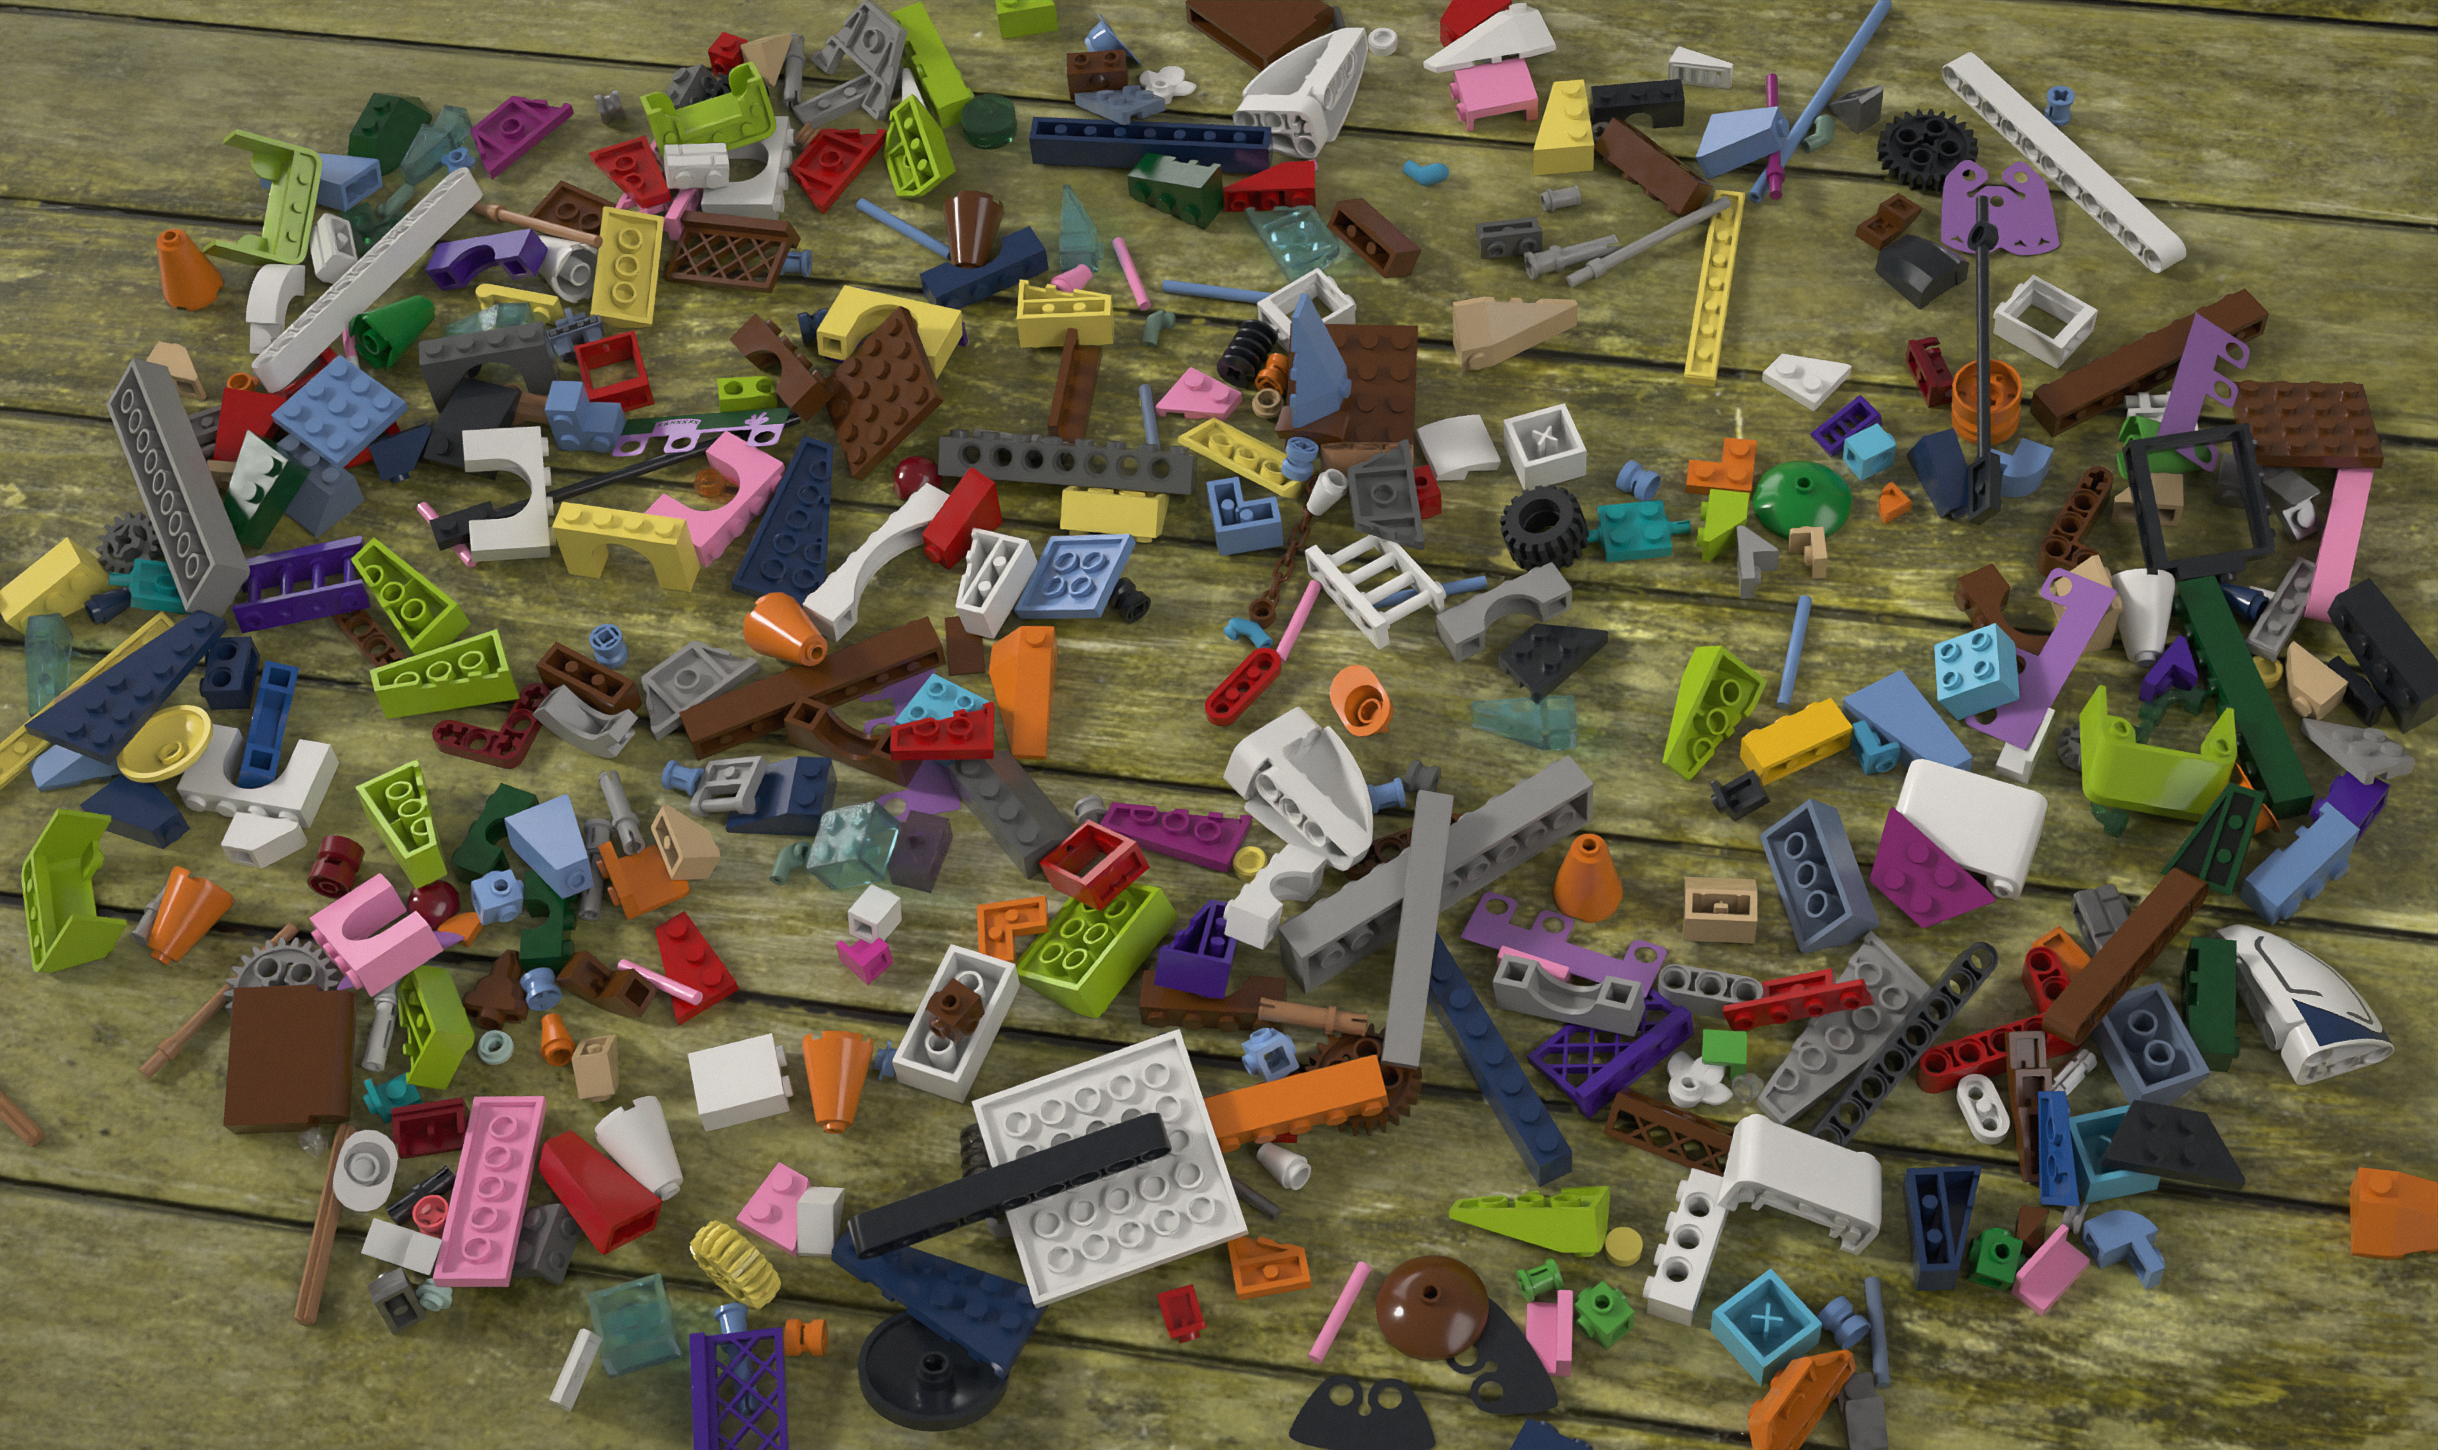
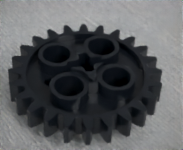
M1917 109L1916 116H1912L1906 111L1904 120L1895 116L1893 124L1886 123L1885 131L1880 132L1877 145V160L1882 162V170H1889V178L1899 176V185L1908 181L1910 182L1909 189H1913L1916 184H1919L1922 191H1925L1928 185H1932L1933 189L1938 191L1939 184L1944 185L1945 178L1960 162L1971 160L1976 163L1979 149L1977 147L1978 139L1973 138V129L1965 130V121L1956 124V115L1947 119L1945 118V111H1942L1938 116L1934 115L1933 109H1929L1927 115H1923L1922 111ZM1970 170L1964 171L1962 176L1969 177Z

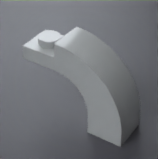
M565 685L552 690L532 714L564 741L589 754L602 758H613L618 755L635 734L631 726L638 719L629 709L616 715L601 713L584 703Z

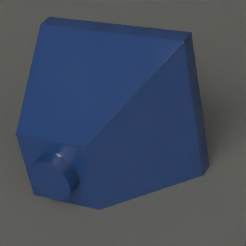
M434 420L376 439L369 444L382 481L390 479L393 484L410 478L408 472L415 469L429 441L432 428L435 425Z

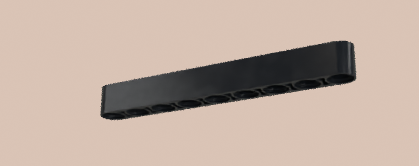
M1976 942L1958 954L1806 1134L1816 1138L1817 1135H1821L1827 1142L1845 1147L1995 970L1999 959L1996 949L1987 942ZM1972 955L1979 958L1982 968H1978L1973 964ZM1950 980L1959 985L1960 994L1955 993L1951 989ZM1928 1005L1937 1010L1938 1020L1931 1017L1928 1012ZM1906 1031L1914 1034L1917 1046L1909 1043ZM1884 1057H1888L1893 1061L1895 1072L1887 1069L1884 1064ZM1862 1083H1866L1871 1087L1873 1098H1869L1863 1093ZM1840 1109L1848 1112L1851 1118L1850 1124H1846L1841 1120L1839 1115Z
M1148 1113L856 1215L848 1221L857 1258L860 1260L876 1258L1159 1159L1172 1151V1146L1161 1114Z

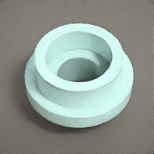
M498 1030L485 1033L478 1045L480 1058L483 1062L490 1065L504 1063L511 1057L514 1051L511 1037ZM501 1047L499 1050L492 1052L494 1048Z
M433 1278L425 1280L424 1284L418 1286L416 1296L420 1299V1304L424 1308L431 1311H440V1309L450 1307L453 1301L451 1297L453 1290L451 1287H436Z

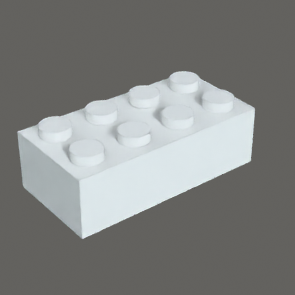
M951 944L892 1060L898 1082L963 1103L1020 987L1016 965ZM952 978L981 996L985 1012L979 1020L975 1031L969 1036L965 1035L958 1044L947 1037L945 1039L937 1037L929 1029V1021L925 1010L931 996L938 991L940 992Z

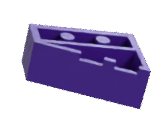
M1210 899L1190 919V925L1185 930L1180 929L1175 934L1174 941L1169 946L1164 945L1159 950L1154 985L1196 993L1206 998L1224 999L1239 940L1224 934L1227 920L1223 916L1228 904L1227 902Z

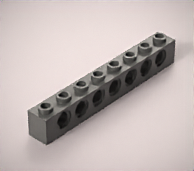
M950 429V434L940 436L938 475L963 477L973 467L989 479L1190 495L1196 491L1198 453L1189 452L1190 447L1170 446V451L1158 450L1157 444L1139 443L1138 448H1126V442L1107 441V446L1094 445L1095 440L1075 439V444L1063 443V437L1044 436V441L1031 440L1032 435L1012 434V439L1000 438L999 432L989 431L981 432L980 437L969 436V430ZM970 445L976 446L980 451L981 456L978 462H974L968 457L967 451ZM1001 448H1006L1011 452L1012 460L1010 464H1004L1000 461L999 450ZM1032 450H1037L1042 454L1043 464L1041 467L1031 463L1030 453ZM1064 452L1070 453L1074 457L1075 465L1073 469H1067L1062 465L1061 456ZM1095 455H1100L1106 460L1107 466L1105 471L1101 472L1094 468L1092 460ZM1127 457L1137 461L1138 471L1136 474H1130L1125 470L1124 461ZM1158 460H1164L1169 464L1170 473L1168 476H1161L1157 473L1155 465Z

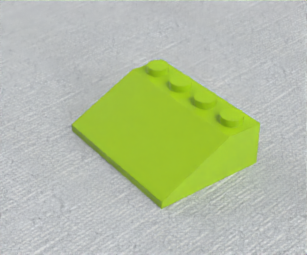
M1136 882L1129 885L1101 911L1069 897L1050 920L1049 932L1040 933L1016 962L1019 982L1073 1013L1098 1019L1106 1011L1108 1005L1120 990L1127 985L1129 979L1149 957L1161 939L1169 932L1170 928L1179 918V915L1161 888Z

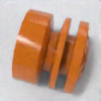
M1990 359L1991 445H1997L2008 440L2017 431L2020 422V403L2022 400L2021 377L2012 366L1995 359ZM1977 360L1964 365L1956 373L1952 384L1951 420L1954 430L1959 437L1977 445Z

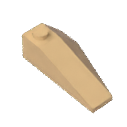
M1479 297L1453 302V344L1462 372L1494 366L1577 325L1576 300L1540 299L1536 303H1523L1521 298H1511L1510 302H1495L1494 297Z

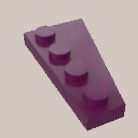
M1112 802L1100 825L1136 841L1141 848L1227 873L1233 863L1236 852L1240 850L1252 827V816L1240 815V819L1223 818V813L1209 812L1208 816L1189 814L1188 809L1177 808L1174 811L1161 812L1157 811L1156 806Z

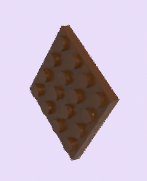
M899 306L826 378L829 383L825 387L833 395L826 403L852 477L861 481L945 401L911 313L902 306Z
M1290 323L1287 406H1290L1291 394H1296V381L1290 380V371L1293 368L1295 353L1291 352L1292 323ZM1324 324L1346 364L1347 378L1352 381L1350 395L1348 398L1343 399L1338 410L1347 413L1350 417L1343 442H1400L1408 439L1409 444L1414 446L1418 326ZM1290 438L1285 439V450Z
M2253 380L2233 382L2238 388L2236 401L2232 407L2235 423L2249 422L2253 440L2257 439V450L2255 451L2257 464L2274 467L2382 469L2384 456L2363 384H2356L2354 382L2322 383L2319 381L2308 383H2290L2287 381L2256 382ZM2229 387V392H2228V393H2229V397H2231V394H2232L2230 387Z

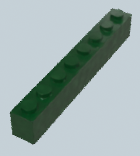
M2215 575L2175 583L2171 615L2177 617L2181 636L2186 638L2187 644H2189L2192 651L2195 669L2201 671L2204 678L2205 692L2209 698L2214 700L2217 707V719L2221 717L2226 708L2234 709L2237 754L2241 761L2242 771L2255 791L2267 794L2264 804L2269 808L2276 820L2308 814L2315 794Z

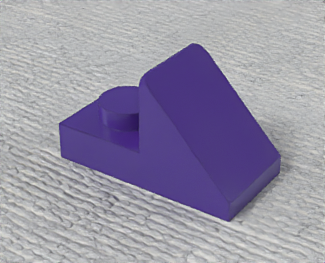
M2179 635L2143 679L2139 700L2151 705L2158 695L2164 697L2171 686L2190 696L2193 695L2198 676L2185 637Z

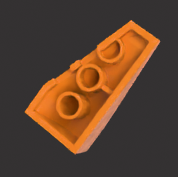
M1020 626L992 645L989 675L1010 751L1015 759H1046L1058 658V645L1054 626Z
M2359 1167L2350 1186L2351 1256L2393 1260L2403 1258L2405 1254L2424 1251L2425 1254L2437 1252L2438 1182L2398 1171Z

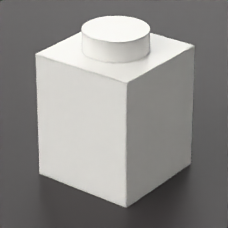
M871 884L848 910L849 933L870 944L879 937L885 941L902 921L900 897L889 890H883Z

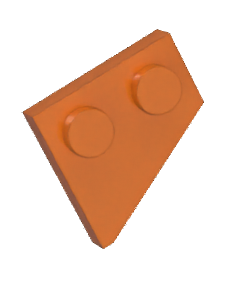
M1242 1236L1227 1242L1238 1301L1312 1288L1304 1247L1288 1243L1278 1244L1272 1239L1260 1236L1258 1240Z

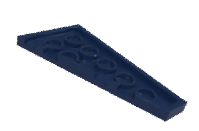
M803 435L731 583L733 591L757 599L769 593L782 592L793 597L803 608V603L807 596L815 592L826 581L833 466L832 444Z
M201 610L195 611L26 723L24 726L27 733L110 765L228 629L226 620Z
M849 1227L846 1228L831 1250L834 1263L863 1283L871 1282L882 1290L883 1297L890 1302L896 1300L907 1307L909 1315L949 1343H959L968 1350V1356L978 1363L982 1360L994 1368V1374L1003 1380L1007 1377L1049 1306L1048 1304L1036 1308L1027 1285L909 1246L876 1258L860 1260L857 1258Z

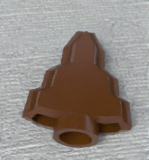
M507 949L494 962L490 974L478 979L473 991L466 992L461 1001L466 1014L475 1018V1023L481 1028L490 1031H500L503 1029L504 1023L521 1024L522 1021L527 1019L529 1007L525 1000L526 993L520 984L523 967L519 960V951Z

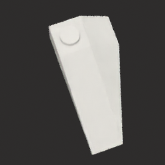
M1516 3L1510 5L1509 10L1498 12L1424 61L1423 65L1425 69L1441 73L1475 66V60L1498 63L1502 62L1501 58L1504 55H1519V59L1532 57L1556 50V44L1539 10L1527 6L1526 3Z

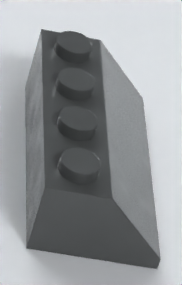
M994 750V759H964L948 766L953 790L1027 880L1042 872L1043 870L1038 862L1075 832V829L1009 751ZM1068 845L1066 850L1069 851L1071 846Z

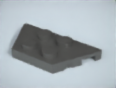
M1405 439L1398 442V447L1384 454L1381 451L1371 456L1368 461L1360 462L1347 469L1354 528L1356 531L1418 550H1424L1425 540L1409 441Z

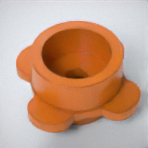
M244 372L235 373L227 380L228 388L254 392L255 388L260 385L257 377H250L249 374Z

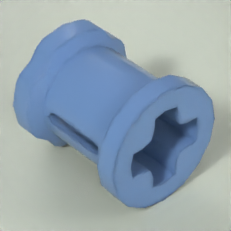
M2066 86L2052 87L2047 93L2046 98L2049 104L2044 111V117L2054 126L2062 127L2070 122L2071 111L2069 109L2074 102L2075 94L2072 89Z
M805 249L803 252L789 251L780 275L788 272L801 273L803 277H809L812 270L811 250Z
M671 760L663 770L661 783L664 789L672 790L676 788L686 791L689 796L693 797L705 770L699 767L691 769L680 766L678 761Z
M1400 777L1394 778V781L1391 783L1377 786L1367 785L1372 804V814L1378 813L1380 809L1389 807H1406L1405 793Z

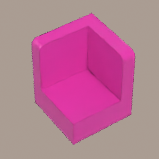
M880 937L872 944L861 939L851 947L842 940L835 944L840 961L867 985L894 963L889 945Z

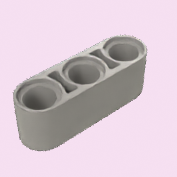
M1671 964L1665 966L1659 974L1658 993L1676 1008L1682 1005L1692 1014L1726 1020L1723 1015V1006L1744 1002L1740 998H1749L1751 1000L1763 998V987L1760 982L1751 977ZM1670 985H1677V986H1679V987H1681V988H1679V989H1672V988H1669L1668 986H1670ZM1711 991L1716 993V995H1706L1704 992Z

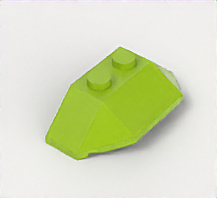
M911 94L890 111L889 120L891 124L887 132L883 154L896 195L900 199L923 197L956 172L942 129L919 99Z

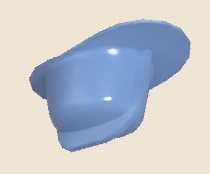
M1098 14L1101 21L1090 31L1085 39V45L1089 52L1126 49V57L1131 56L1140 66H1143L1117 38L1103 16Z

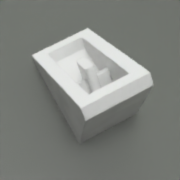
M808 1186L797 1202V1250L799 1256L832 1257L831 1250L838 1241L845 1188Z

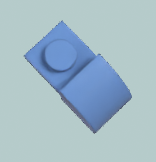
M2025 438L2021 439L2013 456L1991 448V452L2000 455V495L2004 497H2023L2036 491L2041 486L2050 469L2053 448Z
M2114 1210L2085 1221L2080 1239L2099 1270L2127 1259L2146 1290L2160 1283L2165 1269V1261L2159 1249L2153 1247L2158 1229L2150 1220L2132 1211Z

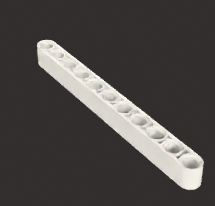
M1968 52L1942 67L1943 79L1950 89L2152 272L2160 273L2186 257L2185 245L2173 231L1975 54Z
M459 168L443 179L252 362L253 370L268 392L274 393L289 385L349 327V322L353 317L363 313L481 199L483 193L468 168Z

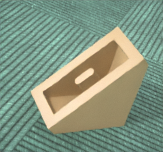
M790 34L766 36L740 45L744 63L754 62L768 88L775 87L792 40Z

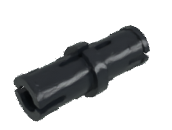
M445 1165L420 1185L416 1183L411 1186L412 1190L385 1208V1210L396 1225L402 1226V1224L413 1217L414 1206L420 1199L429 1195L442 1196L454 1188L456 1177Z

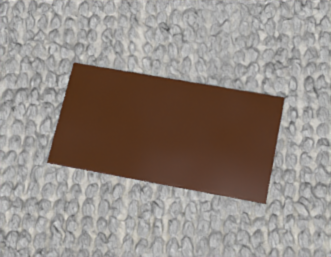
M959 616L946 617L945 630L949 676L985 672L982 636L966 632Z

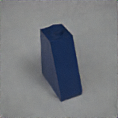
M1954 428L1923 436L1906 455L1940 518L1952 515L1953 520L1968 516V466Z
M123 774L80 804L83 812L111 815L112 821L105 831L160 849L166 848L190 830L180 810L154 783L135 782Z

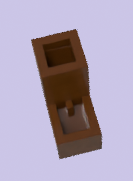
M588 951L573 953L555 980L584 1001L605 1011L630 1018H641L659 990L634 968L612 972Z

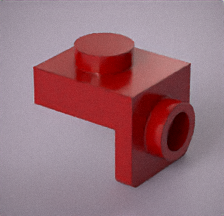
M1193 1284L1156 1294L1170 1339L1177 1337L1179 1344L1201 1338L1199 1330L1206 1329L1207 1326L1203 1320Z

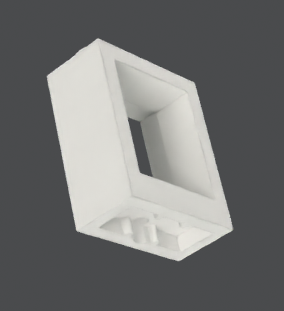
M1319 268L1314 269L1257 303L1259 321L1270 325L1278 334L1277 342L1288 354L1290 323L1292 321L1286 315L1295 310L1302 293L1308 294L1311 300L1318 297L1333 312L1322 319L1324 324H1356L1355 311L1357 308L1354 300L1350 295H1345L1337 287L1334 279L1326 276Z
M2032 275L2024 284L2020 283L2015 288L2012 297L2006 303L2002 302L1996 308L1993 315L1995 319L1993 333L2058 369L2094 331L2098 310L2043 279ZM2033 304L2068 325L2052 339L2019 321L2017 318Z

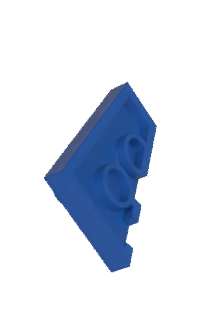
M2038 1091L2040 1204L2080 1206L2069 1126L2070 1104L2066 1099L2065 1091Z

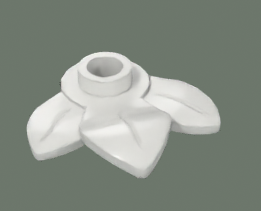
M1178 66L1164 67L1159 73L1147 70L1139 78L1142 87L1146 90H1152L1153 94L1165 98V105L1172 101L1173 96H1186L1196 89V84L1184 81L1185 71Z
M1684 1051L1675 1053L1667 1066V1072L1671 1078L1668 1091L1672 1102L1682 1108H1692L1699 1102L1710 1105H1720L1727 1102L1733 1096V1092L1727 1086L1720 1083L1726 1071L1725 1066L1704 1065L1702 1057L1693 1060Z

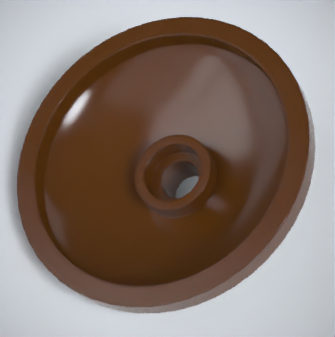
M1426 1255L1402 1263L1386 1277L1377 1295L1376 1315L1382 1334L1399 1352L1418 1360L1439 1361L1463 1353L1480 1338L1488 1321L1489 1300L1482 1280L1469 1266L1447 1256ZM1430 1292L1437 1294V1296L1433 1299H1427L1424 1297L1427 1293Z

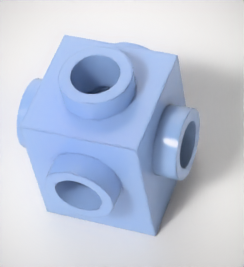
M511 869L503 872L492 871L481 879L471 882L470 899L482 926L497 921L508 922L522 914L524 884L521 880L516 881Z
M1274 1028L1259 1029L1250 1035V1040L1241 1044L1246 1054L1242 1057L1246 1070L1251 1076L1255 1075L1264 1082L1285 1078L1290 1072L1300 1068L1294 1056L1297 1052L1293 1041L1287 1034L1284 1035Z

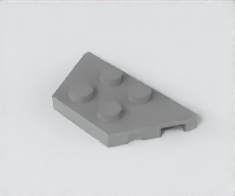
M693 640L643 675L641 681L654 739L658 742L683 724L679 712L693 705L702 704L720 697L758 671L757 661L751 657H748L747 661L733 657L731 651L711 648L708 644Z
M2303 718L2300 731L2364 785L2373 784L2374 777L2378 774H2381L2382 779L2388 780L2396 775H2406L2413 772L2415 759L2406 753L2401 745L2391 741L2386 737V733L2379 729H2362L2309 718Z

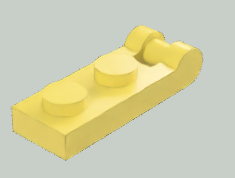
M481 284L475 291L478 300L481 302L482 312L486 317H495L500 314L515 319L543 321L544 324L556 325V320L565 317L557 296L493 284Z

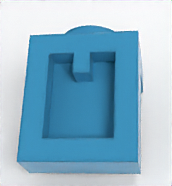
M1865 720L1852 724L1853 730L1850 747L1865 775L1875 772H1887L1898 764L1901 750L1898 742L1881 746L1877 733L1875 731L1871 732Z

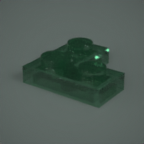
M369 202L340 212L342 218L348 220L351 225L355 247L361 258L407 215L405 210L377 221Z

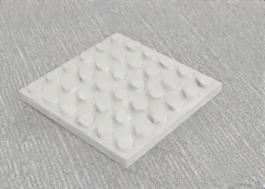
M1180 1029L972 1101L992 1168L1148 1113L1161 1114L1172 1146V1151L1159 1159L1006 1212L1036 1308L1249 1234Z

